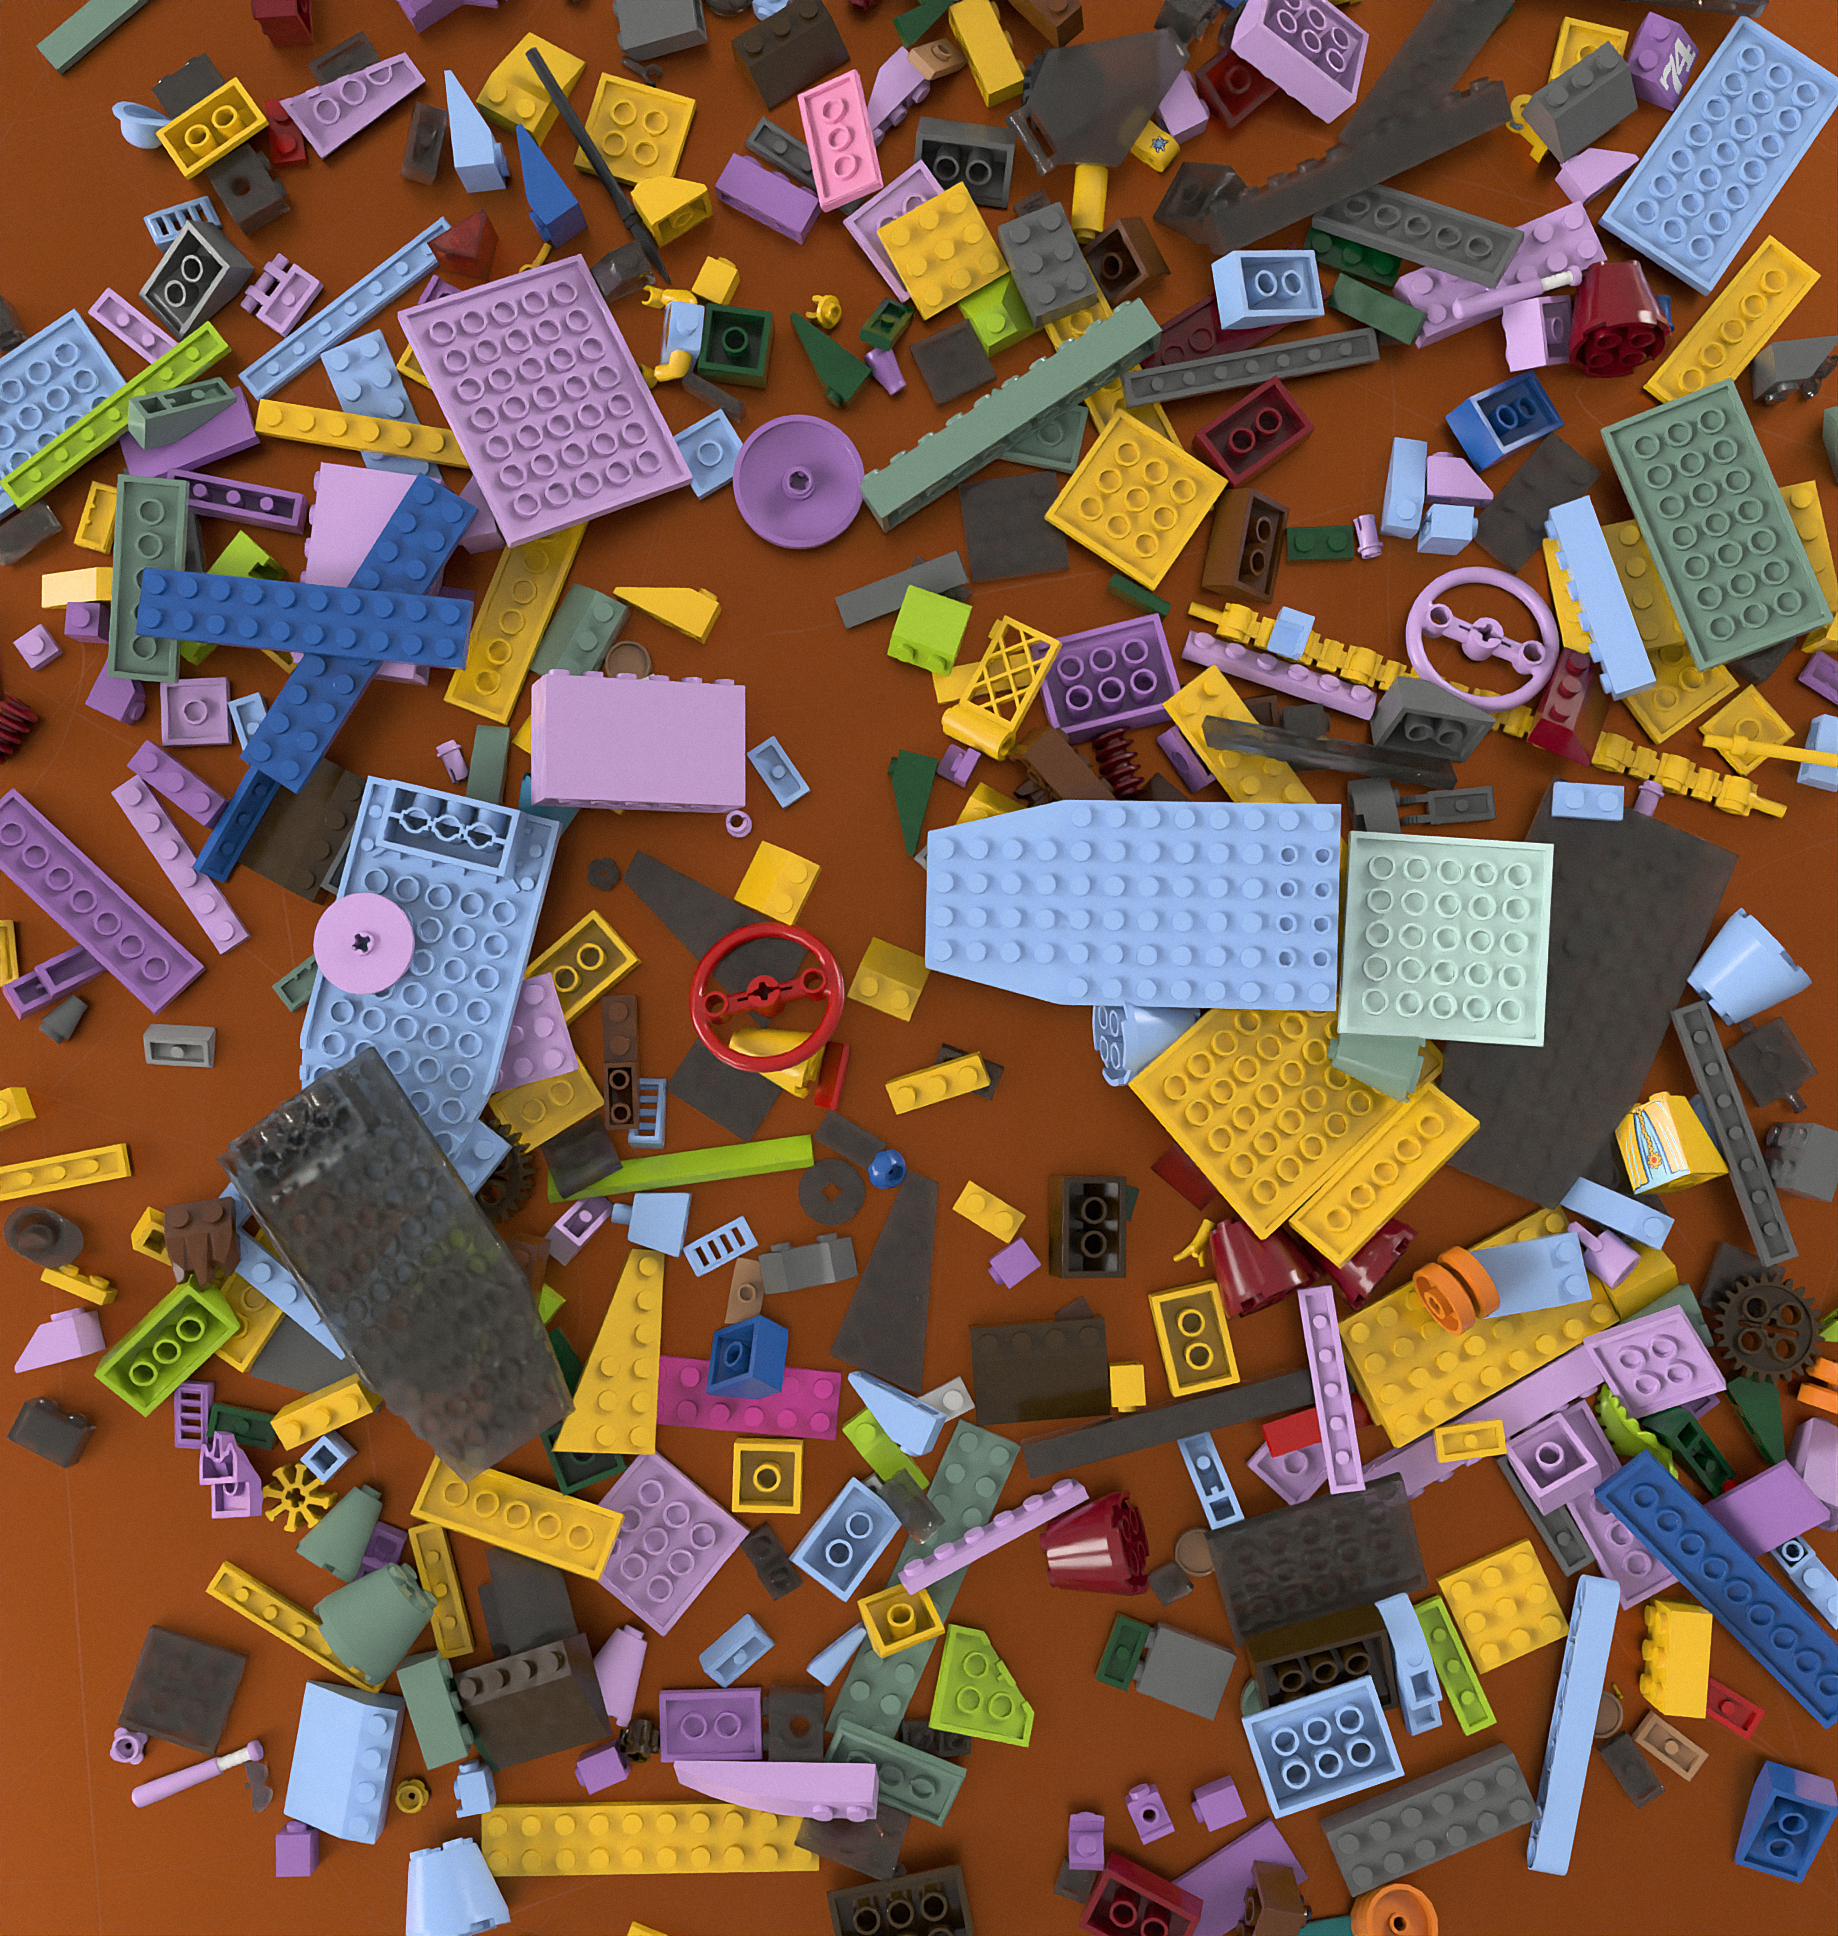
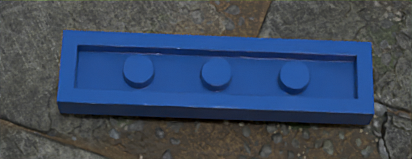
M251 765L192 867L224 883L281 784Z

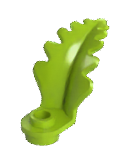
M1604 1383L1601 1393L1597 1395V1400L1601 1403L1595 1405L1594 1409L1595 1412L1601 1414V1416L1596 1417L1598 1424L1607 1427L1603 1430L1605 1437L1608 1441L1615 1442L1612 1445L1614 1453L1636 1457L1647 1449L1678 1480V1471L1673 1465L1672 1450L1662 1446L1653 1433L1642 1432L1637 1420L1634 1418L1628 1419L1626 1408L1624 1406L1619 1407V1398L1614 1396L1608 1384Z

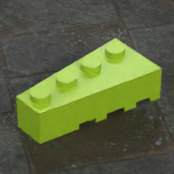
M240 530L206 574L280 581L288 571L258 543ZM181 641L180 654L187 661L199 666L218 645Z

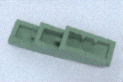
M477 725L466 791L467 798L504 806L503 793L508 772L506 762L512 735L510 728Z

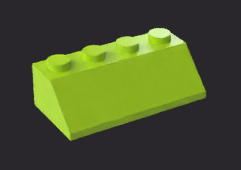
M191 1274L188 1282L177 1285L101 1358L94 1376L144 1417H147L240 1329L241 1325L221 1290L213 1284V1287L202 1292L196 1274Z

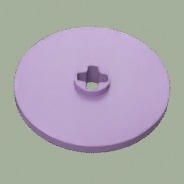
M373 893L351 894L334 902L323 913L314 934V955L323 975L337 988L361 995L379 993L396 984L409 968L415 947L413 928L405 912L390 899ZM361 936L371 940L367 944L368 951L358 949L357 947L361 944Z

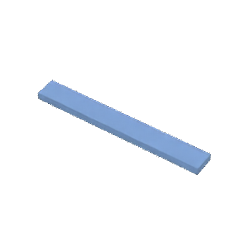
M444 216L241 372L238 377L259 403L260 399H268L321 358V353L334 348L464 247L465 243Z

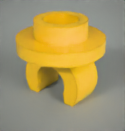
M819 295L813 296L812 301L818 305L817 312H806V316L814 324H819L822 328H833L840 320L842 313L839 300L833 295H825L824 297Z

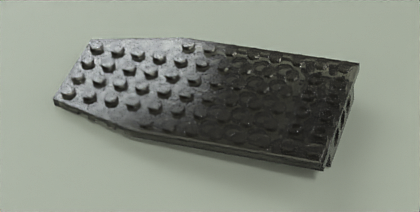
M1557 776L1551 777L1524 841L1528 843L1554 844L1543 1047L1446 1041V1048L1443 1051L1441 1080L1438 1083V1089L1480 1122V1128L1445 1164L1552 1211H1555L1637 1102L1672 1019L1670 1011L1675 1010L1687 979L1690 976L1740 856L1624 805L1623 820L1621 821L1552 817L1554 783L1569 782Z
M375 1046L368 1047L344 1066L326 1072L229 1143L228 1147L230 1149L216 1158L363 1384L373 1394L378 1393L388 1403L386 1407L396 1416L400 1414L413 1427L411 1431L420 1440L424 1438L435 1448L434 1453L465 1483L576 1410L526 1275Z

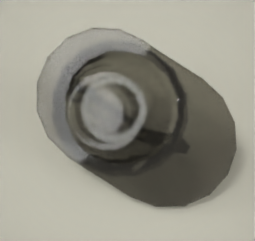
M26 1205L16 1209L8 1216L3 1232L7 1245L13 1251L47 1268H58L70 1264L79 1256L83 1248L84 1237L78 1226L39 1205Z

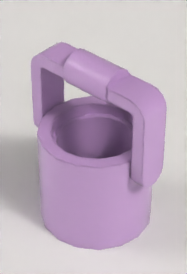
M1576 1221L1568 1226V1232H1577L1580 1244L1587 1249L1582 1256L1584 1266L1611 1289L1618 1287L1641 1260V1255L1610 1230L1604 1231L1596 1238Z

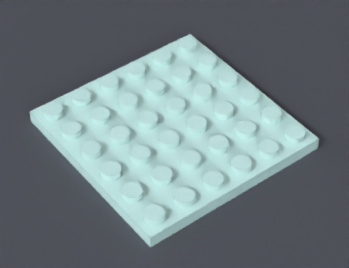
M1350 831L1348 835L1337 1033L1417 1036L1430 1040L1543 1047L1554 844Z

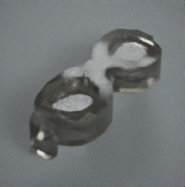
M1837 355L1827 356L1815 371V376H1811L1810 379L1800 386L1804 398L1808 400L1819 392L1822 379L1832 373L1837 366Z
M248 1760L244 1762V1765L246 1766V1773L250 1782L245 1784V1788L254 1789L252 1794L253 1812H262L270 1804L273 1797L272 1789L265 1786V1781L269 1776L268 1768L263 1763Z

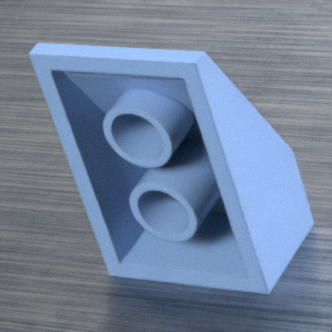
M444 71L454 166L467 193L506 189L505 177L510 176V167L507 156H504L501 142L496 143L491 130L452 71Z
M1314 250L1232 251L1211 264L1222 329H1250L1318 318L1325 315Z
M1577 1232L1555 1233L1469 1252L1486 1270L1499 1294L1500 1306L1498 1310L1485 1319L1592 1299Z
M852 1477L807 1532L788 1559L839 1599L847 1602L906 1520V1517L856 1478Z

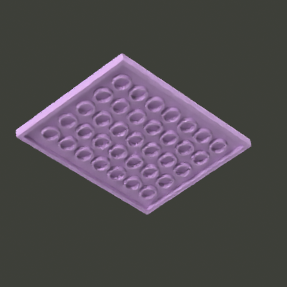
M582 254L398 312L400 325L509 548L692 484L693 476Z

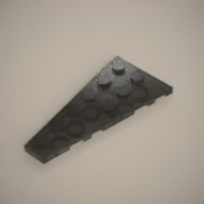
M639 850L622 878L699 962L717 941L730 932L753 923L771 922ZM782 938L755 939L738 946L723 957L715 967L712 975L729 994L747 991L749 983L758 976L767 975L773 977L778 983L792 980L795 978L809 950L794 941ZM766 993V994H765V999H764V1000H767V999H768V994H769V993ZM755 1010L747 1012L761 1028H768L773 1018L760 1016Z
M908 1169L829 1355L921 1395L939 1182Z

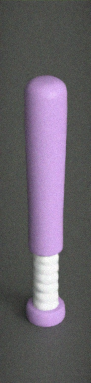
M1573 265L1568 267L1566 272L1552 275L1551 277L1535 278L1459 299L1453 304V314L1456 319L1464 320L1542 295L1544 291L1568 284L1572 287L1577 286L1582 282V274L1580 268Z
M253 1740L248 1743L247 1747L221 1758L217 1756L136 1787L132 1792V1801L135 1806L141 1808L220 1775L227 1768L229 1769L237 1764L248 1760L259 1761L263 1758L262 1746L258 1740Z

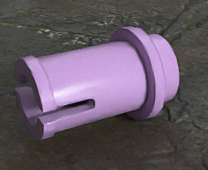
M1373 514L1363 515L1353 520L1360 545L1357 551L1362 554L1363 559L1381 555V548L1384 547L1383 542H1379Z
M455 740L438 746V754L436 755L438 759H442L452 784L460 783L469 777V769L460 752L462 747L460 744L457 745Z
M1645 780L1643 785H1639L1638 790L1641 792L1629 818L1636 822L1650 825L1659 798H1663L1665 795L1662 792L1664 787Z
M734 810L726 817V828L732 836L737 838L744 837L751 831L752 821L746 813ZM735 820H744L740 827H733Z

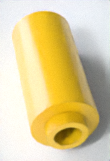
M1083 164L1076 168L1071 229L1076 241L1081 244H1089L1103 232L1108 169L1101 165Z

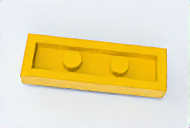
M980 1051L887 1080L885 1086L895 1112L898 1115L990 1086L991 1080Z

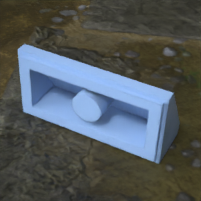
M746 1614L700 1654L699 1660L704 1672L725 1689L771 1649L775 1643L750 1614Z

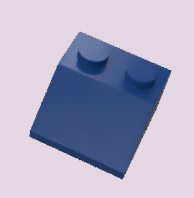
M759 1315L715 1331L706 1394L758 1400L782 1392L789 1330Z

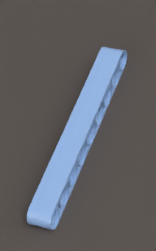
M1582 1574L1578 1582L1536 1801L1540 1818L1532 1822L1527 1848V1866L1530 1870L1561 1876L1566 1875L1620 1599V1585L1616 1580Z

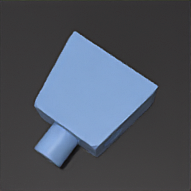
M692 1192L635 1193L633 1206L620 1203L614 1204L611 1222L630 1225L627 1240L674 1257H680L683 1252L682 1248L684 1246Z

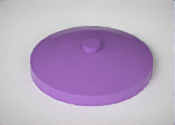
M788 415L773 419L760 426L745 441L735 461L733 491L742 517L759 536L781 547L809 549L834 540L851 525L863 500L859 485L863 483L862 479L865 473L857 449L839 428L817 417Z

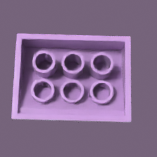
M1249 0L1236 24L1231 49L1239 57L1247 60L1260 70L1265 77L1270 78L1283 88L1289 96L1296 98L1314 115L1319 116L1329 124L1356 102L1369 34L1327 0Z

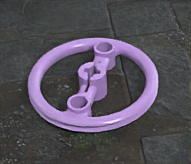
M1478 566L1449 571L1437 577L1425 587L1409 612L1406 624V645L1413 668L1420 679L1430 681L1485 713L1511 710L1528 702L1542 690L1555 670L1559 656V634L1552 612L1543 598L1531 586L1508 572ZM1465 583H1485L1501 587L1522 600L1531 610L1541 629L1543 645L1534 640L1526 641L1522 644L1504 637L1502 626L1492 618H1480L1474 624L1453 617L1452 611L1446 605H1433V601L1442 592ZM1431 617L1438 619L1442 625L1434 623ZM1422 633L1428 638L1434 639L1444 635L1462 642L1463 652L1472 660H1486L1491 655L1512 662L1513 668L1518 673L1524 675L1532 674L1533 678L1522 688L1503 696L1484 697L1465 693L1450 685L1434 670L1423 648ZM1524 654L1530 655L1534 662L1526 659Z

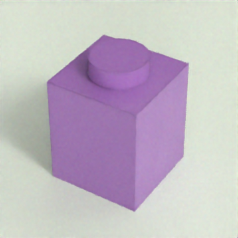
M67 601L64 634L78 642L109 644L111 609L100 603Z
M1019 1236L989 1259L992 1267L988 1271L999 1286L1005 1282L1010 1289L1040 1267L1041 1263L1022 1237Z
M619 1738L581 1753L575 1767V1773L580 1785H586L589 1795L628 1778L631 1767L628 1760L624 1757L625 1753L620 1752Z
M1230 1775L1193 1790L1197 1801L1191 1803L1198 1823L1205 1821L1209 1832L1247 1817Z
M299 1820L290 1821L276 1835V1877L311 1876L319 1865V1829Z

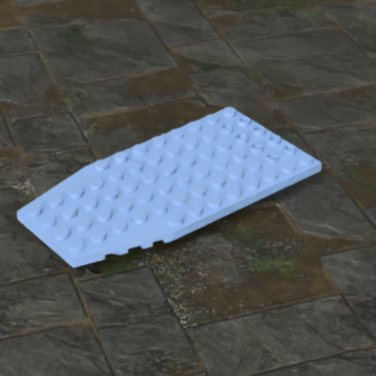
M368 775L336 901L355 893H373L395 902L405 912L412 925L415 939L414 954L409 968L396 984L379 993L368 995L353 994L337 988L327 980L318 967L300 1036V1049H302V1065H300L302 1100H299L301 1131L298 1136V1177L430 1210L496 1086L563 823L488 802L393 779L390 781ZM361 936V944L357 947L358 949L368 951L367 944L371 940Z
M1062 800L929 831L927 847L925 968L1060 1005L1124 1006V1001L1139 1007L1336 1011L1341 804Z

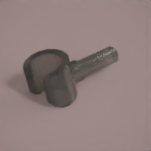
M623 56L621 59L623 65L643 77L644 85L656 88V83L649 80L647 76L655 74L662 78L663 73L659 66L651 64L644 67L626 56Z

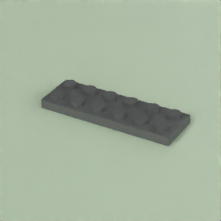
M1345 172L1340 173L1312 218V228L1492 289H1496L1523 243L1525 233L1524 231Z

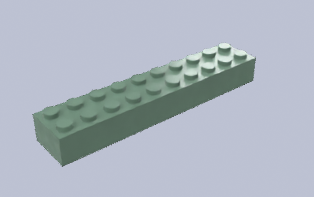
M1138 298L1132 303L1129 300L1121 303L1114 309L1113 316L1104 322L1102 319L1096 320L1085 329L1086 334L1077 340L1070 338L1063 342L1057 348L1058 352L1047 359L1044 356L1036 360L1029 367L1030 371L1020 378L1018 375L1011 377L1003 383L1001 391L993 396L990 394L984 395L974 403V409L965 415L958 413L946 422V428L937 434L934 431L929 432L918 441L919 446L910 452H907V450L899 452L890 460L891 464L881 471L875 469L865 475L862 479L863 483L859 485L863 501L885 533L1000 457V455L1009 451L1157 352L1162 330L1142 300Z

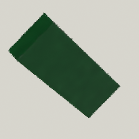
M1340 273L1327 302V305L1408 345L1415 344L1428 316V313L1345 273Z

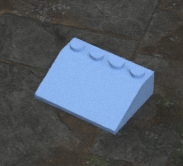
M1371 1675L1241 1718L1269 1807L1275 1819L1405 1775Z
M308 1680L283 1814L341 1839L375 1844L385 1826L406 1708L405 1698L385 1693L375 1694L357 1688Z

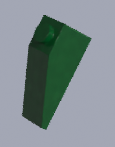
M793 311L790 315L791 327L823 391L826 392L824 396L833 405L840 407L842 404L850 410L873 380L872 369Z
M900 749L898 758L893 756L891 758L887 776L893 777L892 786L907 856L914 859L939 759Z
M1742 1367L1738 1370L1729 1371L1723 1375L1726 1381V1390H1723V1393L1768 1466L1773 1467L1786 1459L1779 1391L1774 1384L1769 1383L1767 1376L1763 1383H1755L1754 1373L1750 1378L1741 1377Z
M1674 1406L1648 1415L1641 1423L1647 1432L1656 1435L1657 1440L1662 1446L1672 1450V1460L1711 1497L1717 1498L1723 1491L1722 1484L1726 1480H1732L1736 1475L1690 1411Z

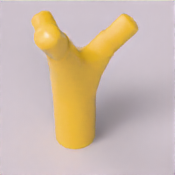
M1204 1219L1194 1240L1181 1253L1173 1256L1174 1261L1177 1262L1192 1255L1194 1258H1198L1201 1267H1205V1251L1210 1238L1209 1233L1215 1229L1216 1224Z

